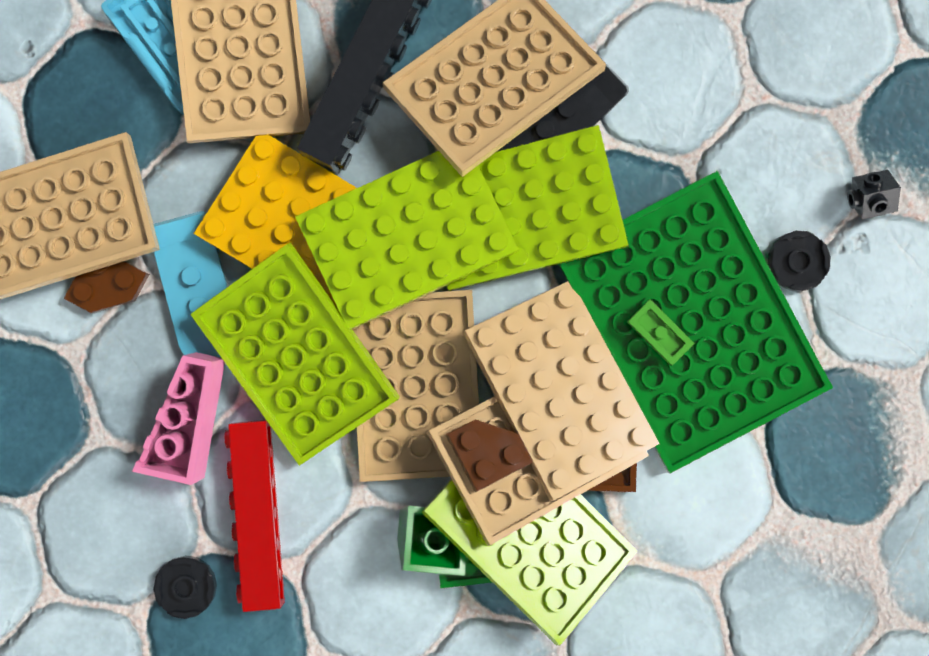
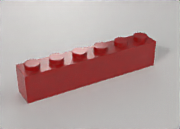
M267 420L228 424L229 430H225L224 439L225 446L230 448L231 461L227 462L228 479H233V491L229 494L230 509L235 510L236 522L232 523V539L237 541L238 553L234 555V568L236 572H240L241 583L237 584L236 588L237 602L242 603L243 612L280 609L285 603L272 429Z

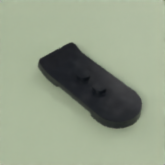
M606 64L605 71L496 152L593 127L628 94L629 88Z

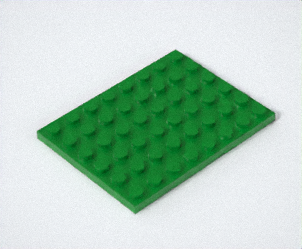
M718 170L624 219L623 224L629 247L558 264L572 289L582 298L659 442L655 449L669 474L833 388ZM650 299L695 343L673 366H670L627 323Z

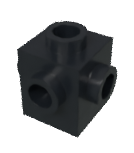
M889 170L870 172L865 175L852 177L851 190L847 193L848 203L852 209L855 208L861 219L898 212L901 187Z

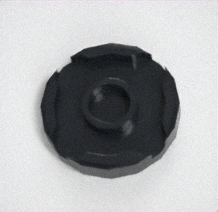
M796 230L782 235L773 243L768 253V266L778 285L790 291H806L817 287L830 270L831 256L827 245L822 239L820 240L809 231Z
M185 555L172 559L159 570L155 577L153 590L156 602L167 611V614L172 617L187 619L198 616L210 606L215 598L217 583L214 572L206 562L198 557Z

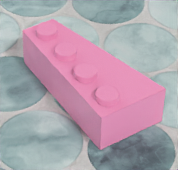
M198 352L182 356L167 390L168 395L165 402L158 410L155 417V425L151 434L145 440L142 447L144 450L140 459L136 461L132 472L192 485L205 478L225 365L221 357Z

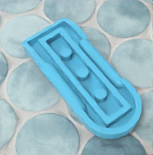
M171 0L104 1L101 7L107 18L115 26L172 105L184 115Z
M199 211L155 223L154 228L160 250L155 251L154 255L178 345L184 355L198 352L220 357L190 315L228 287L219 257V249L194 234L206 212Z

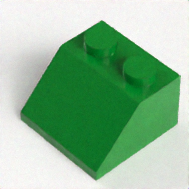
M406 506L401 508L397 535L401 570L465 576L466 556L422 513L425 507Z

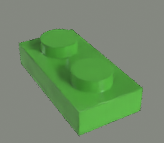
M651 299L627 321L670 366H673L695 344Z

